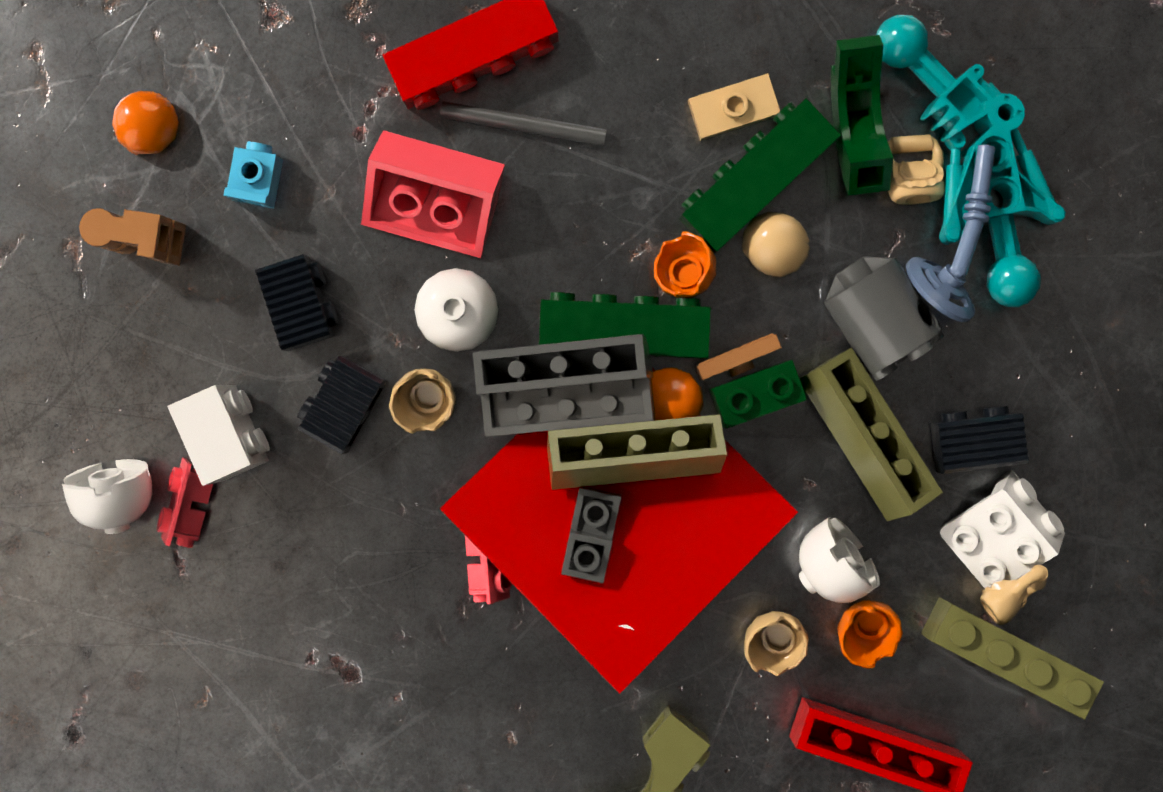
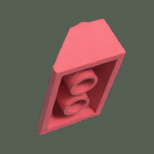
M383 130L368 159L361 225L481 258L498 202L505 164Z

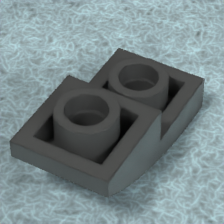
M579 487L561 572L562 575L604 583L621 501L620 494L588 487Z

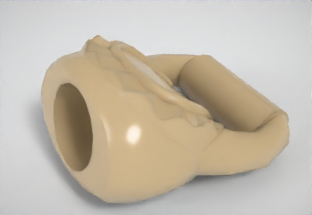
M930 134L891 137L888 144L892 154L933 152L930 161L924 159L923 161H902L898 163L893 159L891 188L888 191L891 200L897 204L914 205L930 203L941 199L945 194L944 152L938 140Z
M1035 565L1031 571L1017 580L998 581L991 587H986L982 590L980 601L988 616L998 625L1010 622L1019 612L1020 608L1025 606L1027 598L1046 586L1048 578L1047 568L1042 565Z

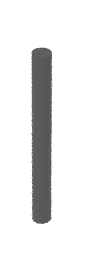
M445 101L442 102L440 118L600 146H604L607 133L606 129Z

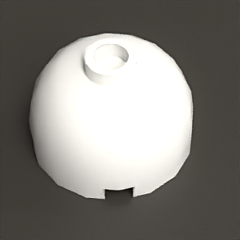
M459 268L440 271L426 280L417 294L414 309L417 326L425 338L440 349L455 352L474 349L485 342L496 327L498 318L496 294L488 282L473 271Z
M135 459L115 460L117 468L103 469L102 464L98 463L67 475L63 479L64 484L62 486L67 505L73 517L79 523L90 528L104 529L106 534H117L128 530L130 523L139 519L147 510L153 495L151 475L146 462Z
M835 517L833 519L827 518L804 537L799 551V563L802 569L799 573V578L810 593L818 592L823 598L837 603H849L864 597L880 585V580L872 559L870 558L864 562L858 550L863 547L859 539L839 519Z

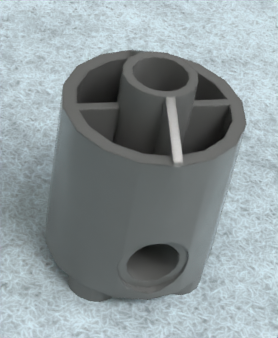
M864 256L836 274L827 298L823 302L859 360L875 381L898 368L896 365L906 358L913 361L933 348L932 345L944 337L940 323L921 294L911 283L897 257Z

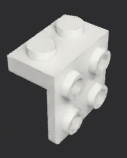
M1011 469L998 478L991 495L945 523L941 528L940 535L981 585L986 588L991 587L998 581L1016 580L1031 571L1035 565H1042L1057 556L1065 532L1058 516L1050 510L1046 511L1037 500V495L1032 485L1026 479H1020Z

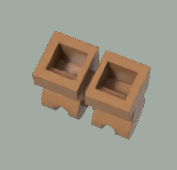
M101 208L89 210L80 221V234L84 241L92 246L120 254H131L137 251V256L180 266L186 225L159 214L124 209V215L120 216Z

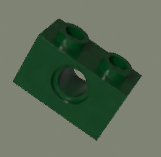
M793 360L772 365L708 389L716 413L721 416L722 428L725 429L807 400Z

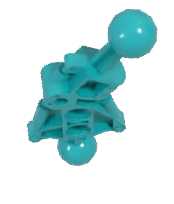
M912 15L891 16L880 25L876 35H880L883 43L882 62L893 68L908 67L936 96L926 107L920 120L924 121L932 116L935 121L930 130L933 132L942 126L945 131L940 141L944 142L951 151L950 165L946 166L944 218L939 239L945 245L952 244L961 239L966 224L963 214L968 213V211L964 210V205L969 203L966 200V195L971 193L978 145L994 146L995 163L992 167L988 195L990 196L992 189L997 190L1003 198V205L999 208L993 203L987 204L991 207L990 212L986 213V215L989 216L988 224L996 261L991 265L987 273L986 288L991 298L1003 306L1021 307L1026 305L1036 296L1040 289L1041 274L1035 263L1021 255L1014 217H1032L1046 225H1053L1061 222L1065 218L1066 212L1063 207L1056 203L1032 149H1027L1018 127L1022 124L1025 117L1023 103L1017 96L1001 93L992 82L987 83L982 77L984 75V68L980 64H974L955 79L928 51V31L922 21ZM974 123L979 135L961 152V148L966 143V138L961 130ZM1013 143H1014V145H1015V147H1016V150H1017V152H1018V154H1019V155L1016 156V157H1015V152H1014ZM1016 159L1021 167L1023 174H1021L1018 171Z

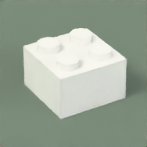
M214 385L167 406L202 486L225 481L269 461L266 452L270 450L266 436L260 428H254L249 416L253 412L251 402L244 390L238 391L236 385Z

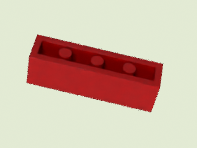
M502 0L382 54L407 109L416 107L417 110H422L436 104L440 100L439 95L454 89L455 93H460L472 88L478 83L477 78L492 72L493 76H497L510 71L516 66L515 61L530 55L534 59L551 52L554 49L553 44L559 42L556 25L544 0Z
M804 697L801 699L789 734L791 741L797 749L925 792H963L973 764L959 749Z

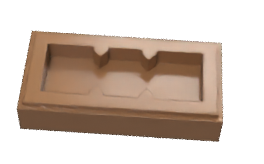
M772 333L700 362L694 368L699 380H705L729 370L731 377L755 368L753 359L782 347L777 335Z

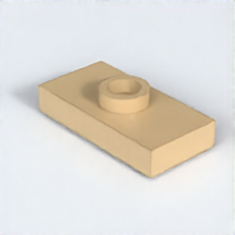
M768 73L689 98L687 101L700 141L774 118L780 112Z

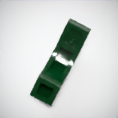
M880 35L836 40L835 65H831L833 125L841 134L836 140V149L848 196L889 191L891 188L893 155L884 131L880 102L883 43Z

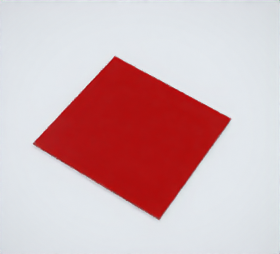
M548 431L517 434L463 485L440 510L619 694L798 513L725 440L727 456L721 473L586 486L621 495L604 583L562 575L561 572L579 487L552 490L547 453ZM620 625H628V626L632 627L634 630L627 629V628H623V627H619V626H620Z

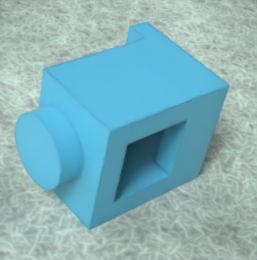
M248 141L246 149L235 147L228 185L224 189L223 196L235 202L274 209L283 159L276 154H271L272 146ZM252 164L257 165V175L252 179H248L246 177L248 166Z

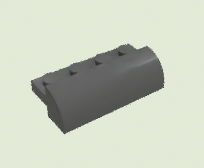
M644 334L472 352L476 394L481 395L485 437L655 421L651 378H653L652 362L648 342Z

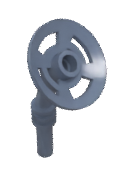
M978 145L971 193L966 195V200L969 203L964 205V210L968 211V213L963 214L966 224L952 265L947 264L943 268L939 264L921 257H913L906 263V273L921 296L942 314L959 322H968L975 315L973 302L963 284L966 282L965 276L968 273L984 223L989 222V216L986 213H989L991 207L987 204L992 203V197L988 194L995 147L991 145ZM949 298L961 300L964 307L949 301Z

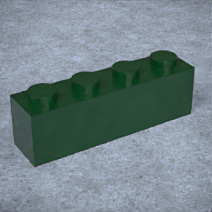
M807 98L797 107L792 101L788 103L773 118L778 124L767 135L761 130L757 132L742 147L747 153L736 164L729 159L712 175L716 183L705 193L698 188L681 204L686 211L679 220L693 234L703 237L714 254L841 136Z
M550 292V300L541 299L539 345L644 334L651 357L709 358L711 307L701 306V299L676 298V305H659V297L634 296V303H617V295L592 294V302L575 301V293Z

